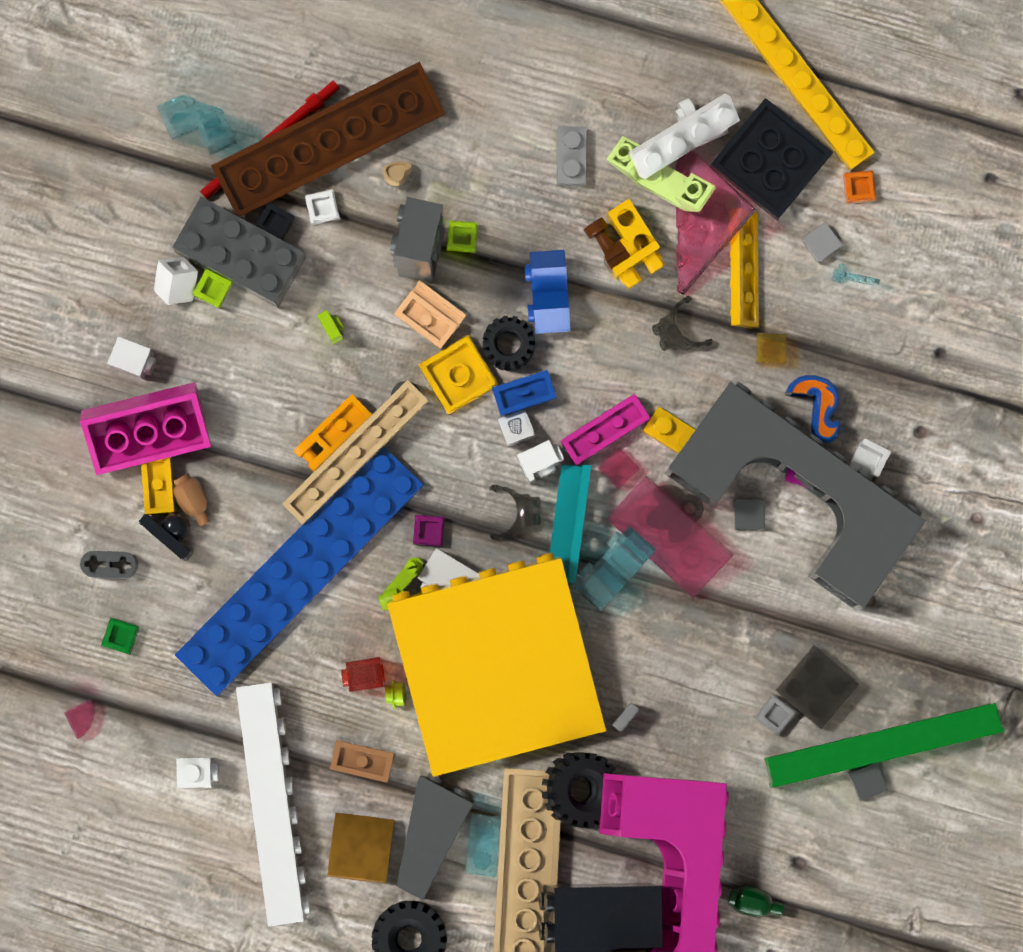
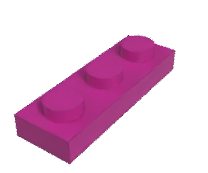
M634 393L560 440L575 466L650 420V416Z

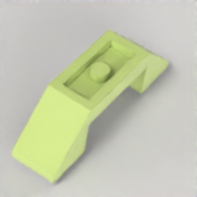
M624 136L621 137L606 159L610 164L641 188L681 210L701 211L716 189L715 185L693 173L686 177L668 166H665L646 179L639 177L629 154V151L638 147L639 144Z

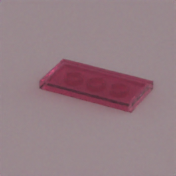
M647 475L644 476L607 518L615 528L693 599L734 555Z

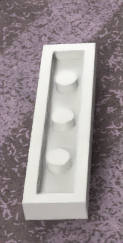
M727 94L721 95L629 151L639 177L643 179L648 178L739 122L740 119L731 97Z

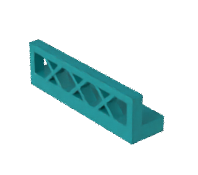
M561 464L550 553H553L554 557H561L567 582L571 585L576 583L591 465L584 464L582 467Z

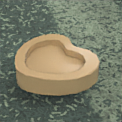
M396 161L385 165L382 169L385 181L392 186L402 185L405 182V178L412 173L411 164L406 161Z

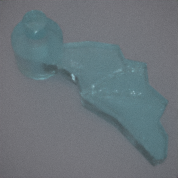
M843 263L839 264L838 270H834L831 279L838 283H844L845 278L861 284L879 285L880 283L878 278L845 272V264Z

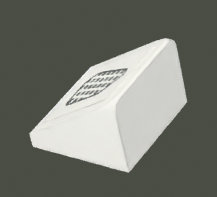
M525 409L498 419L507 447L535 437Z

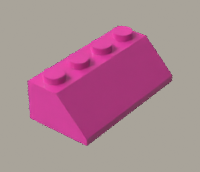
M196 382L81 411L80 423L96 475L211 447L205 413Z

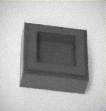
M764 499L734 500L735 530L765 529Z
M878 763L849 772L859 801L888 790Z

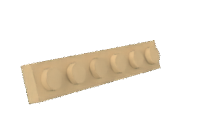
M407 380L282 504L304 525L429 402L428 399Z

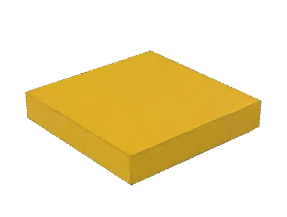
M469 335L418 364L448 415L491 391L492 387L499 385Z

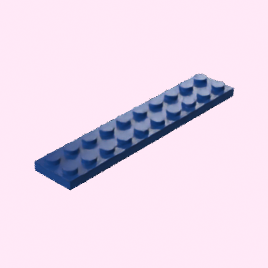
M383 447L252 575L175 656L218 697L424 485L394 455Z

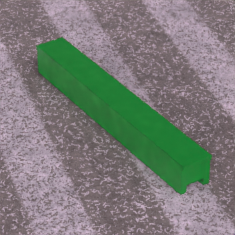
M990 703L767 757L764 760L770 780L769 786L770 788H775L1005 731L1004 727L1001 726L996 703Z

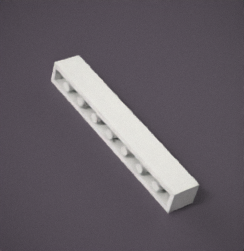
M272 682L237 687L236 693L268 927L303 922L306 920L305 914H310V904L308 896H303L301 884H306V874L304 866H299L297 854H302L300 836H295L293 827L294 824H298L296 806L291 807L289 795L294 794L292 777H287L285 765H290L288 747L282 746L281 736L286 735L284 717H278L277 706H282L280 688H275Z

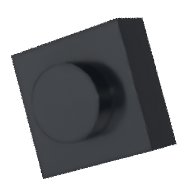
M269 202L256 226L283 240L295 220V216Z

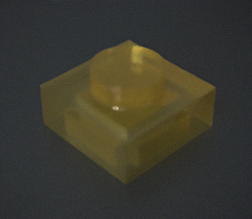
M757 333L755 364L785 365L786 334Z

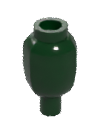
M742 885L738 889L732 887L728 900V905L734 906L736 912L752 917H765L769 913L781 916L784 904L773 902L767 892L748 885Z

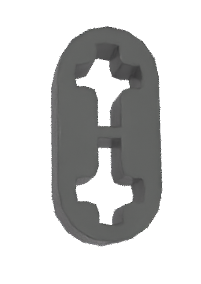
M89 551L81 558L80 567L85 575L92 578L128 579L137 572L138 563L136 558L127 552ZM94 556H97V561L107 562L106 567L96 568L95 573H92V568L87 567V562H91ZM126 557V561L131 563V568H127L124 574H122L121 569L112 568V563H120L122 558Z

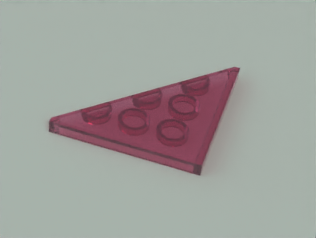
M694 150L677 159L676 171L686 177L693 173L715 185L716 189L700 212L683 211L676 207V227L678 228L676 257L679 284L677 285V292L682 295L689 290L756 211L744 197Z

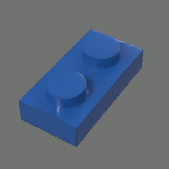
M548 370L492 387L501 417L557 399Z

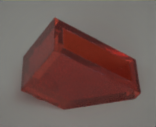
M381 657L346 662V669H341L343 687L349 686V692L386 688L383 659Z

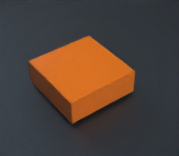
M873 170L843 174L846 203L876 200Z

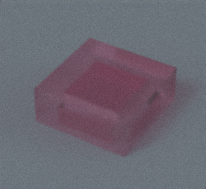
M620 448L598 468L618 490L640 469Z

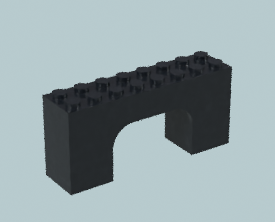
M651 883L543 885V892H539V909L543 910L544 922L539 923V938L541 941L544 940V952H609L620 948L663 947L662 886Z

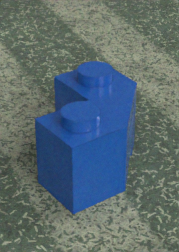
M565 250L530 252V264H525L526 282L531 281L533 305H527L528 322H534L535 334L570 331V311Z

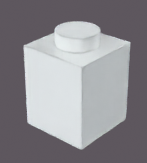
M117 337L107 364L113 369L144 380L146 374L150 375L156 364V358L153 357L155 353L150 348Z

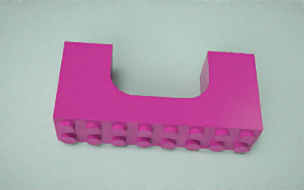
M604 773L599 833L617 837L649 839L659 848L663 857V947L650 948L647 952H718V945L715 940L716 929L720 924L718 898L722 894L720 871L724 864L722 843L727 830V824L724 820L725 807L729 801V793L726 789L727 783Z

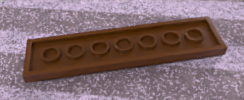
M419 61L211 165L236 216L241 217L446 113Z

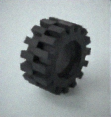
M507 315L501 319L496 318L491 325L487 326L483 334V352L490 364H494L498 369L503 368L505 371L520 369L533 356L535 349L533 330L527 325L526 321L523 319L521 321L516 316L512 318ZM504 333H514L520 339V347L513 354H505L497 346L499 337Z

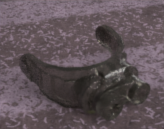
M686 296L682 298L681 301L670 309L665 317L660 318L659 323L652 326L653 333L656 336H660L659 344L663 351L670 348L672 350H697L713 344L712 339L705 340L704 342H693L683 336L678 329L676 322L677 310L681 305L693 300L692 297Z
M491 485L489 487L490 491L508 492L515 500L517 506V517L512 527L504 533L490 534L492 540L509 538L524 529H530L532 525H540L541 517L537 513V508H540L541 505L539 497H530L529 494L518 493L509 487Z

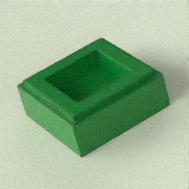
M110 617L101 646L131 655L140 627Z

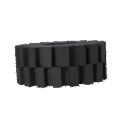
M567 753L563 755V759L557 758L554 760L555 767H548L545 772L550 775L549 778L542 781V785L547 786V791L542 792V798L548 799V803L544 804L546 809L553 811L554 813L551 816L555 820H561V823L564 825L579 828H593L595 824L600 825L604 773L613 774L612 772L616 768L613 764H607L608 760L606 758L597 756L594 753ZM584 778L590 785V793L586 800L579 802L572 797L571 786L576 779Z
M415 900L400 901L388 907L377 919L371 936L372 950L374 952H445L447 943L446 926L438 912L434 911L426 903L423 904ZM405 927H414L421 934V943L414 950H405L398 943V934Z

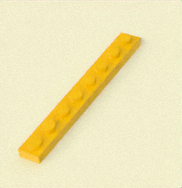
M719 0L848 170L852 171L874 154L873 149L758 0Z

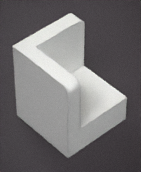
M184 257L158 260L154 292L167 305L191 302L194 298L192 294L195 290L198 270Z
M863 439L859 443L848 466L855 471L859 468L873 477L872 481H875L879 477L891 451L867 439Z

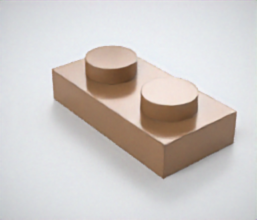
M336 740L330 770L388 783L395 753Z

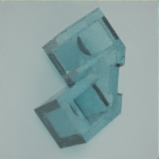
M186 95L179 96L157 106L172 140L199 129L210 155L237 144L225 114L220 108L201 103Z
M629 527L622 535L617 531L606 543L610 549L595 565L589 562L578 574L582 580L575 586V589L600 612L656 551L632 527Z

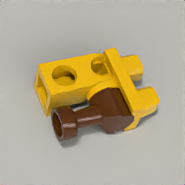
M627 199L606 215L610 225L614 227L621 237L619 241L614 243L605 232L608 225L603 217L597 219L584 229L588 238H596L604 253V264L611 272L610 274L614 280L619 278L628 290L642 281L635 270L636 266L643 262L652 275L665 265L659 254V244L652 236L630 199Z

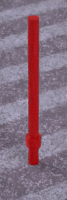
M332 80L317 94L312 93L305 99L306 103L263 139L305 119L312 112L317 113L324 107L323 103L339 91L340 87ZM216 177L201 189L200 192L208 200L222 186Z

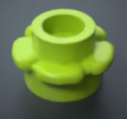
M392 680L391 686H386L385 688L386 703H392L393 709H396L397 706L406 705V686L404 682Z

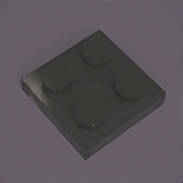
M813 645L775 691L814 725L822 729L857 688L859 683Z

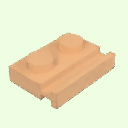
M420 280L394 313V316L440 350L466 318V314Z

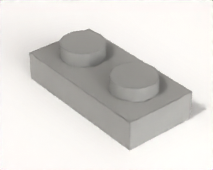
M558 126L557 186H586L587 127Z

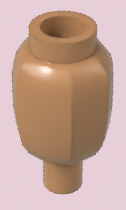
M189 473L174 480L173 494L184 513L189 516H195L200 526L210 522L205 511L208 506V499L199 480L191 478Z

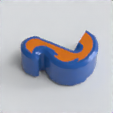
M816 375L801 376L790 383L786 389L785 396L813 398L810 434L825 443L824 445L832 443L838 437L841 429L840 421L832 422L830 420V417L839 405L840 397L837 387L829 379Z

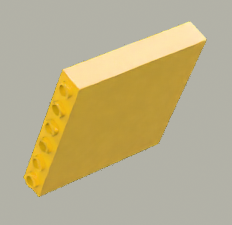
M553 553L536 557L537 562L525 565L524 560L507 564L508 570L496 572V568L478 572V578L468 580L467 575L449 580L450 585L439 588L438 583L421 587V592L410 595L409 591L393 594V600L387 601L433 777L606 731L560 556L554 557Z

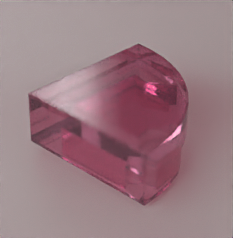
M92 699L64 712L77 739L83 737L93 723L95 705Z

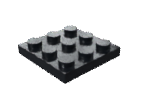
M765 98L710 164V167L778 221L831 157L833 151Z

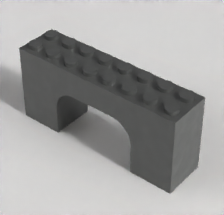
M730 381L664 474L712 508L717 504L743 467L753 463H766L774 466L785 475H787L788 468L796 473L794 477L807 486L803 488L831 508L837 524L836 534L832 543L808 577L855 611L865 608L926 520L920 517L922 512L909 503L906 506L896 500L898 495L888 487L883 486L879 488L872 483L873 477L859 468L855 471L848 466L849 460L836 451L832 454L823 448L825 443L815 435L810 434L806 436L799 431L800 425L787 416L784 419L774 413L776 408L763 399L759 402L750 396L752 391L740 382H737L735 385Z

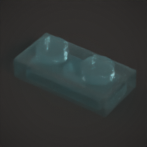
M471 814L465 874L495 877L500 816Z

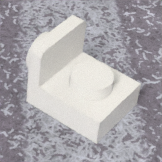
M213 757L176 759L177 788L214 787V781H219L218 763H213Z

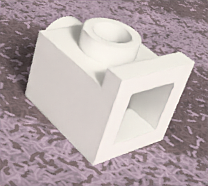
M549 440L517 455V459L529 484L535 482L534 476L539 474L540 478H543L555 472L554 466L564 460L558 445L552 446Z

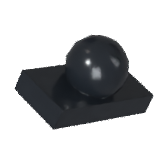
M146 513L139 520L140 525L181 560L188 561L194 554L179 541L184 539L190 531L189 520L182 513H169L164 517L161 525Z

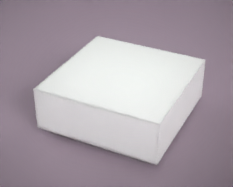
M333 189L305 195L311 225L340 219Z

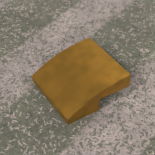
M335 813L327 877L387 884L395 820Z

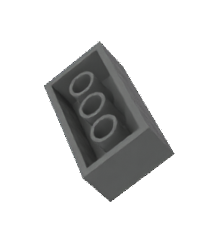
M200 197L172 247L176 254L220 275L237 287L276 308H279L306 259L302 250L203 197Z
M407 197L406 204H400L398 210L399 234L393 233L390 245L394 267H397L400 277L433 284L446 229L443 204Z

